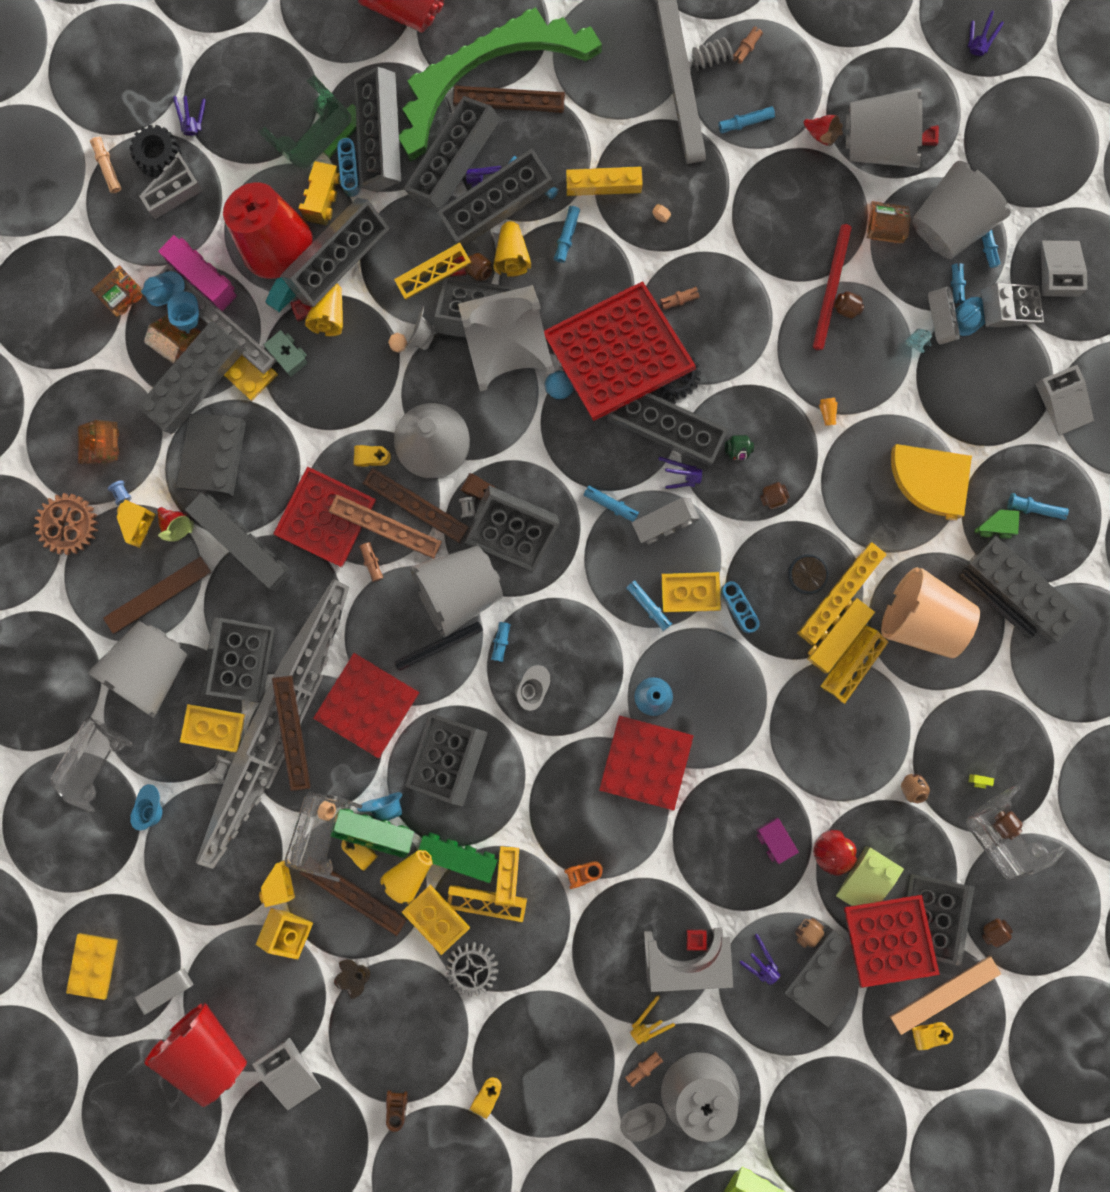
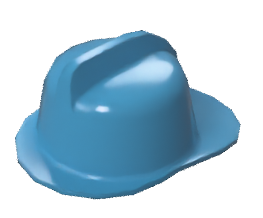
M169 271L148 278L143 285L141 293L145 295L151 305L156 307L167 304L174 294L184 292L185 282L180 274Z
M189 292L174 294L169 299L167 305L169 321L177 329L186 331L189 334L190 330L198 324V301Z
M971 297L955 309L961 336L971 335L985 324L982 298Z
M147 784L139 790L130 816L132 827L136 830L142 831L152 827L162 817V807L159 803L160 795L154 785Z
M397 792L360 804L357 810L360 812L371 811L375 818L388 821L402 814L399 802L402 793Z

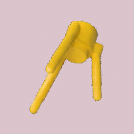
M659 995L650 1003L640 1018L632 1024L634 1029L630 1031V1034L638 1045L675 1026L674 1023H671L650 1033L662 1024L663 1021L659 1020L648 1028L645 1024L640 1025L660 999Z

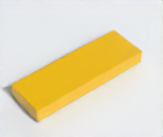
M500 846L495 905L515 907L519 848Z

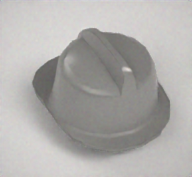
M422 306L413 334L406 348L412 345L426 350L433 340V326L422 317L424 306Z
M535 665L527 669L522 680L515 687L517 701L525 710L537 709L549 688L550 674L544 666Z
M646 1103L627 1112L622 1117L620 1123L622 1134L630 1141L639 1142L659 1133L666 1123L665 1111L656 1103Z

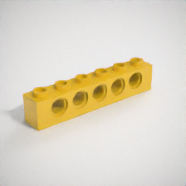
M869 543L797 634L810 645L816 644L887 554L874 543Z

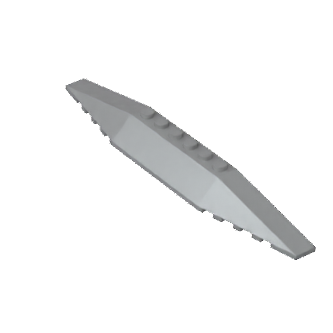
M335 579L332 580L281 660L274 677L293 676L300 724L322 681V670L324 665H327L329 658L327 653L330 645L332 646L333 633L340 621L338 616L340 610H343L349 586ZM272 681L229 767L196 863L212 869L215 867L228 847L226 845L231 838L234 839L239 832L237 830L242 822L247 821L249 818L248 814L254 805H258L265 789H269L285 758Z

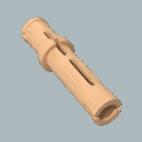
M94 137L90 140V143L95 153V160L101 167L110 193L120 192L119 190H122L110 162V154L106 151L102 138Z

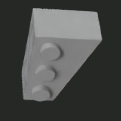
M178 152L169 166H165L161 175L154 179L139 197L152 217L157 219L203 190Z
M682 497L633 521L632 525L640 542L650 545L657 542L658 537L662 535L666 537L675 533V530L680 527H688L693 524L692 522L700 519L691 498Z

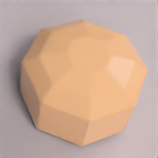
M657 204L652 211L654 217L660 222L666 223L671 217L670 211L663 205Z
M399 333L391 335L388 341L391 350L397 353L404 351L408 344L405 336Z
M324 801L318 808V817L322 820L330 821L335 815L336 807L334 803Z

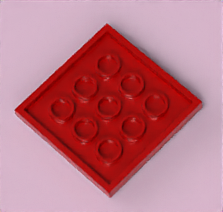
M307 466L273 534L343 568L363 527L328 512L337 494L372 510L376 499Z
M353 653L313 719L380 759L420 692L356 653Z
M619 715L599 790L674 811L694 735Z
M922 895L844 908L860 988L940 975Z

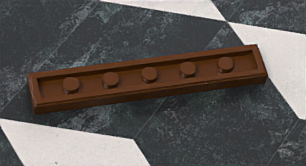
M454 86L453 106H457L463 96L490 105L493 109L564 113L565 92Z
M374 468L371 469L362 483L457 543L461 542L469 529V526Z
M200 556L103 617L112 634H116L212 572L203 557Z
M293 676L272 678L290 790L310 789L311 785Z
M309 856L299 874L395 936H398L408 920L311 856Z

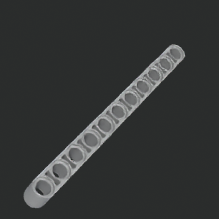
M655 0L686 164L706 161L677 0Z

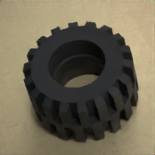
M148 125L147 129L142 127L140 128V133L136 132L134 134L136 137L131 139L133 145L129 147L130 155L144 174H147L149 177L154 175L155 178H158L165 166H169L178 152L182 155V151L173 134L165 127L161 128L160 125H156L154 128L152 125ZM157 145L165 146L163 153L159 157L147 158L148 152L152 147Z

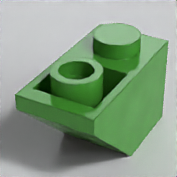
M998 510L979 525L974 533L980 534L981 537L1000 535V539H1011V537L1018 534L1020 511Z

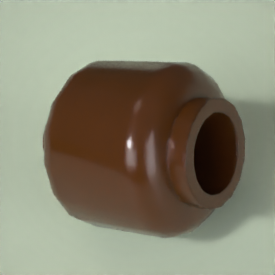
M481 253L468 256L471 263L465 267V272L476 281L487 280L493 272L492 262Z
M845 291L840 293L835 300L834 307L837 313L849 319L855 318L864 310L862 297L853 292Z
M780 482L765 486L762 490L763 495H760L763 505H768L771 510L786 505L787 499L790 498L785 484L782 485Z
M1002 810L994 817L996 821L993 823V828L1003 839L1009 838L1013 840L1023 832L1021 829L1023 823L1014 812L1008 811L1005 813Z
M995 918L983 926L984 934L982 937L987 945L992 944L994 947L999 948L1012 939L1011 934L1013 930L1005 919Z

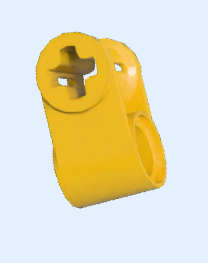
M354 446V466H385L391 460V454L382 446ZM382 452L385 457H382L380 460L377 456H380Z
M343 840L341 843L343 851L363 871L378 857L371 848L354 844L355 848H348L347 841Z
M943 1022L912 1028L917 1050H927L945 1045L953 1039L952 1030ZM941 1030H944L945 1032H943V1036L941 1037Z
M490 1077L485 1081L470 1106L471 1111L485 1119L489 1117L501 1091L500 1080ZM492 1086H494V1087H495V1090H493L492 1092H490V1091H489V1088H491Z

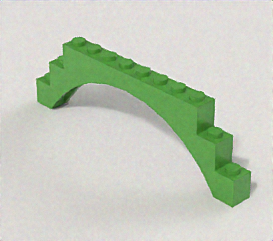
M535 7L532 10L524 11L516 19H510L504 26L494 28L490 34L478 37L474 43L461 47L453 55L445 56L439 63L429 65L423 72L413 74L407 82L416 101H410L402 108L411 128L404 129L399 135V144L410 162L426 153L430 127L437 109L449 90L464 75L486 61L517 51H552L586 62L602 53V43L592 27L582 28L574 35L564 17L554 19L549 25H546Z

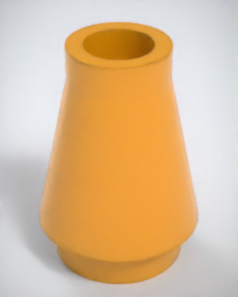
M835 398L820 400L819 407L825 426L836 425L838 402H836Z

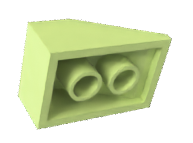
M865 846L836 896L851 906L883 901L897 882L904 868L872 848Z

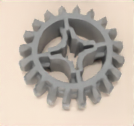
M476 942L472 943V948H469V944L465 943V950L459 945L457 947L459 953L452 951L451 954L454 958L448 957L447 961L452 965H446L445 969L451 970V972L446 974V977H453L449 984L456 983L455 991L461 987V995L465 993V990H468L469 997L472 996V991H475L476 996H479V989L483 993L487 992L485 985L489 988L493 987L489 980L496 981L497 979L492 974H497L499 971L493 968L498 965V961L491 962L495 954L488 956L490 948L482 951L483 944H480L479 949H477ZM472 954L481 956L486 963L476 962ZM466 955V966L456 970L457 961ZM470 963L478 968L475 970L474 976L467 971ZM484 969H488L487 977L481 983H478L477 974ZM458 976L469 977L472 985L464 983Z

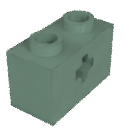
M280 330L263 345L288 375L292 377L308 364L305 359L307 355L300 347L297 349L293 345L295 341L289 333L285 335ZM288 350L290 354L287 355L284 352Z

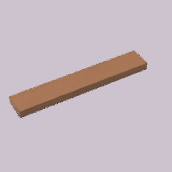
M337 494L328 511L432 559L435 558L442 542Z

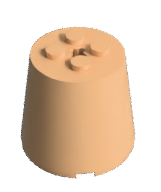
M916 567L909 571L898 584L893 593L896 597L892 605H887L881 625L882 636L888 640L953 659L965 650L973 638L978 626L980 610L978 606L926 570Z

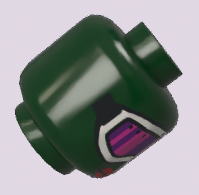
M732 435L725 442V453L732 460H746L754 452V443L750 441L747 435Z

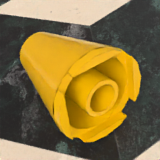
M507 221L501 226L493 263L496 273L502 275L501 272L507 273L508 277L523 275L527 273L528 268L531 269L530 257L520 227L513 221Z
M338 283L314 307H311L306 317L305 326L312 332L319 334V331L325 332V336L341 334L343 330L342 288Z
M418 850L385 872L380 882L381 885L384 883L386 894L398 903L407 902V904H410L414 900L432 865L431 855L426 851Z

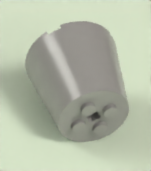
M921 88L850 102L849 114L846 115V130H849V134H846V149H849L850 161L919 168L921 154H917L918 146H922V99H919Z
M956 161L912 218V224L917 234L929 244V247L934 252L947 259H953L1006 220L1011 214L1010 209L1005 207L1007 204L1006 199L997 187L978 169L975 172L969 169L970 165L964 161Z
M479 546L426 561L409 568L414 584L418 583L421 589L418 592L419 597L437 630H443L440 632L443 637L450 635L503 598V592L499 583L500 577L497 571L493 569L488 555Z
M138 621L89 670L88 674L154 718L187 654L180 649L181 645L168 638L164 632L152 625L147 626Z
M702 1052L687 1054L674 1062L665 1073L661 1085L662 1104L671 1121L693 1139L703 1142L719 1140L726 1136L733 1128L738 1114L740 1089L737 1078L730 1066L719 1057ZM705 1104H708L710 1108L703 1110L702 1106L705 1107Z

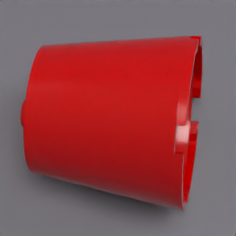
M358 0L360 5L420 33H423L428 26L432 25L435 15L439 14L444 6V0Z
M259 182L245 184L232 192L225 202L223 218L244 265L251 273L258 277L266 279L280 278V275L313 243V235L308 223L267 184Z
M205 1002L197 1005L169 1030L171 1034L163 1042L160 1039L144 1060V1064L202 1107L214 1102L225 1090H229L235 1084L236 1078L247 1064L242 1053Z

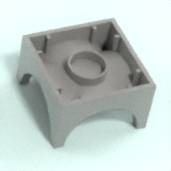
M533 285L458 304L480 391L488 390V384L495 377L515 369L538 368L547 374L555 373L539 310L541 309Z
M722 927L714 928L713 939L707 951L699 957L688 961H678L664 955L657 948V942L653 939L652 931H644L646 978L651 992L733 988L730 937H723Z

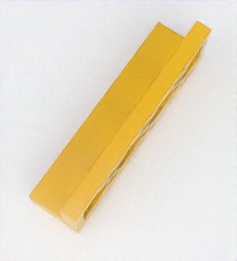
M458 243L394 280L404 299L407 300L468 266L471 261L461 243ZM462 255L466 260L460 264L452 263L454 259ZM446 264L448 265L446 272H436L437 269L445 266ZM432 274L430 281L426 283L419 281L421 278ZM415 283L414 289L406 294L404 288Z
M865 625L820 687L845 704L886 647L888 641L877 630ZM879 639L880 643L874 648V644ZM868 656V660L863 664L864 658ZM857 671L856 677L852 679V675ZM844 687H846V691L841 696L840 692Z
M450 885L447 903L454 910L523 922L527 898L515 897V907L521 908L520 917L512 916L508 911V908L511 906H502L504 909L498 913L492 912L488 905L495 903V892ZM453 895L463 897L465 900L460 906L451 905ZM473 899L482 900L484 906L480 909H474L469 902Z

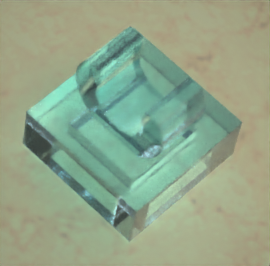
M918 328L905 342L908 347L915 348L918 352L924 353L925 351L922 346L924 344L927 346L932 345L929 340L932 335L928 330Z

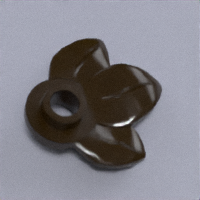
M346 959L339 962L342 972L335 977L334 985L339 989H347L349 998L354 999L364 992V984L370 979V971L366 966L357 965L353 960ZM358 972L361 973L362 978L358 976Z

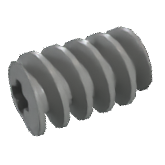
M725 37L720 38V42L716 39L713 41V44L711 42L706 43V47L702 44L699 46V49L697 47L692 48V62L697 72L699 71V65H701L703 70L706 63L712 67L713 60L717 65L719 64V58H722L723 62H726V56L733 60L732 48Z

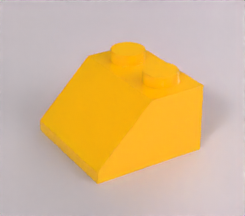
M125 499L118 506L117 520L125 542L140 548L156 514Z
M287 860L275 864L261 887L259 897L265 907L286 903L295 898Z
M270 908L255 945L269 954L298 960L313 922L287 911Z

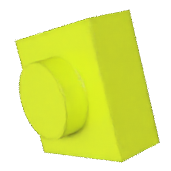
M970 774L969 782L975 783L974 787L986 789L987 785L993 786L994 778Z

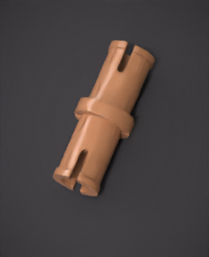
M755 26L748 36L742 39L740 47L733 54L735 62L739 59L738 64H742L747 54L753 51L755 43L763 35L760 29L756 32L757 27Z
M693 287L683 292L677 291L675 295L660 299V303L663 305L662 309L666 310L677 305L683 306L688 301L698 299L699 293H696L698 291L697 288Z
M371 542L360 545L359 548L365 561L364 566L367 567L372 582L383 579L384 577L378 565L379 560L378 557H375Z
M655 1051L643 1063H638V1067L625 1076L626 1080L634 1087L645 1076L651 1075L650 1072L663 1062L662 1058Z

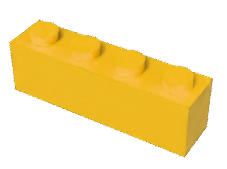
M642 167L566 170L567 196L641 193Z
M858 598L848 602L842 615H838L833 621L831 629L829 631L826 630L821 636V642L817 646L814 644L808 651L810 656L807 660L824 673H829L875 613Z

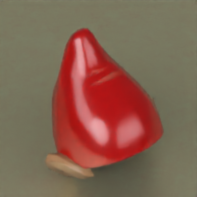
M826 115L803 121L811 136L817 142L829 147L833 145L839 135L843 134V124L840 123L839 116Z

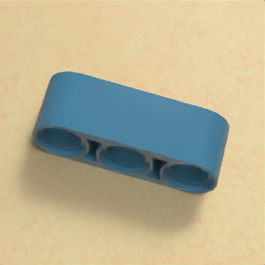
M343 138L337 145L341 186L347 196L355 197L360 192L357 152L353 141L349 138ZM345 148H351L349 152H343ZM348 165H352V166H353L352 169H350V170H345V167H346V166H348ZM349 183L355 184L352 188H346Z
M727 582L721 589L724 601L741 630L745 633L755 632L760 623L739 585L735 582ZM727 586H732L735 589L733 596L727 595ZM736 603L744 605V612H737L735 609ZM747 619H751L754 622L753 629L746 628L745 621Z

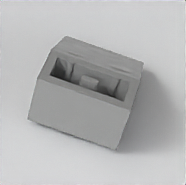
M1041 241L1042 296L1080 297L1087 291V269L1080 241Z
M996 283L981 290L986 327H1009L1044 323L1039 286Z
M1078 365L1043 378L1035 384L1058 436L1094 421L1086 382Z
M290 1037L252 1064L262 1082L287 1110L321 1089V1086Z

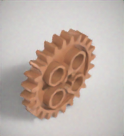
M63 493L62 499L59 495H55V501L48 498V505L42 503L45 509L37 510L41 516L35 517L39 523L35 524L34 527L40 529L35 534L42 536L38 541L45 542L43 547H50V551L53 553L57 550L59 555H62L63 552L65 555H70L71 551L74 554H78L77 548L84 551V544L91 545L88 539H95L92 532H98L97 529L93 528V525L99 524V522L93 520L97 517V514L91 513L94 507H87L89 502L83 501V498L80 496L76 498L74 494H70L68 497L67 494ZM62 509V515L57 518V511ZM80 512V520L75 521V515ZM57 527V535L52 536V530ZM73 531H76V538L71 540V533Z

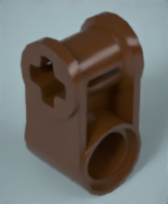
M469 473L460 490L471 497L482 500L488 486H494L480 477Z
M387 1091L386 1126L390 1131L397 1132L401 1130L405 1123L408 1091H404V1093ZM391 1117H399L401 1123L394 1125L391 1122Z

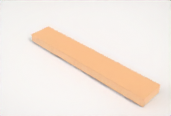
M988 956L889 1017L902 1035L1001 975V972L992 957Z

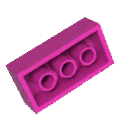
M173 235L158 251L171 267L222 312L237 297L231 282L224 275L221 276L217 269L211 263H207L203 256L196 250H193L182 237L178 239Z

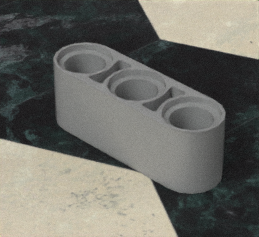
M947 286L929 292L928 298L937 342L941 345L958 340L960 333L950 288Z
M185 968L134 999L145 1015L194 984Z

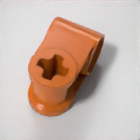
M596 861L576 865L564 870L569 878L570 889L598 880L603 871L601 864ZM596 866L599 869V874L596 876L590 875L588 872L589 867Z

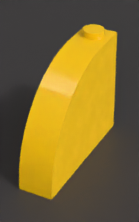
M899 444L892 447L891 467L893 476L899 489L910 502L926 512L946 516L947 520L956 521L964 516L972 460L971 455Z

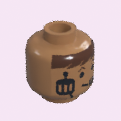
M919 774L905 776L900 786L906 799L912 803L924 802L930 792L924 777Z
M814 918L804 919L795 930V934L798 937L796 941L804 948L807 946L811 948L816 947L824 937L823 925Z

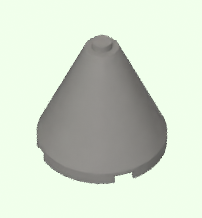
M427 403L412 408L400 419L395 430L394 448L398 459L409 472L421 478H443L452 474L464 463L469 452L470 437L466 423L455 410L442 404Z

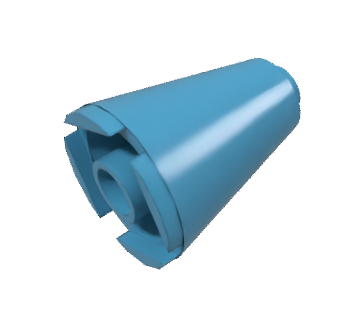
M653 677L643 680L637 686L634 698L641 712L650 716H658L670 708L673 701V693L667 682ZM654 692L659 694L658 699L653 698Z

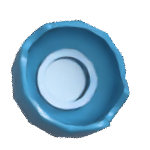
M560 370L549 374L544 382L546 393L554 399H565L572 394L574 389L566 373Z

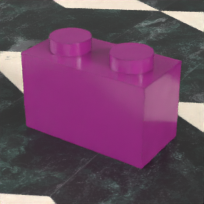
M775 817L756 829L758 831L756 836L761 845L765 844L768 848L766 853L772 862L775 861L777 864H780L799 853L779 818Z

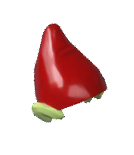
M163 507L158 508V523L161 529L158 536L161 539L172 542L179 541L188 533L193 532L194 521H190L188 516L180 511L167 510Z

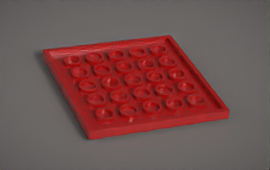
M643 281L544 331L546 341L593 421L696 370V365Z

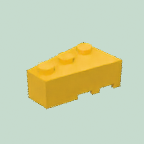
M314 161L308 182H310L309 188L304 191L306 199L304 204L300 203L299 210L305 221L327 225L328 220L332 218L333 210L331 206L332 202L336 201L337 191L335 189L336 184L340 183V173L336 165Z

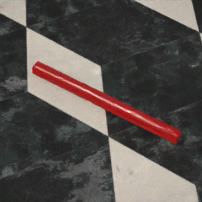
M848 224L841 225L813 343V349L816 350L824 349L852 229Z

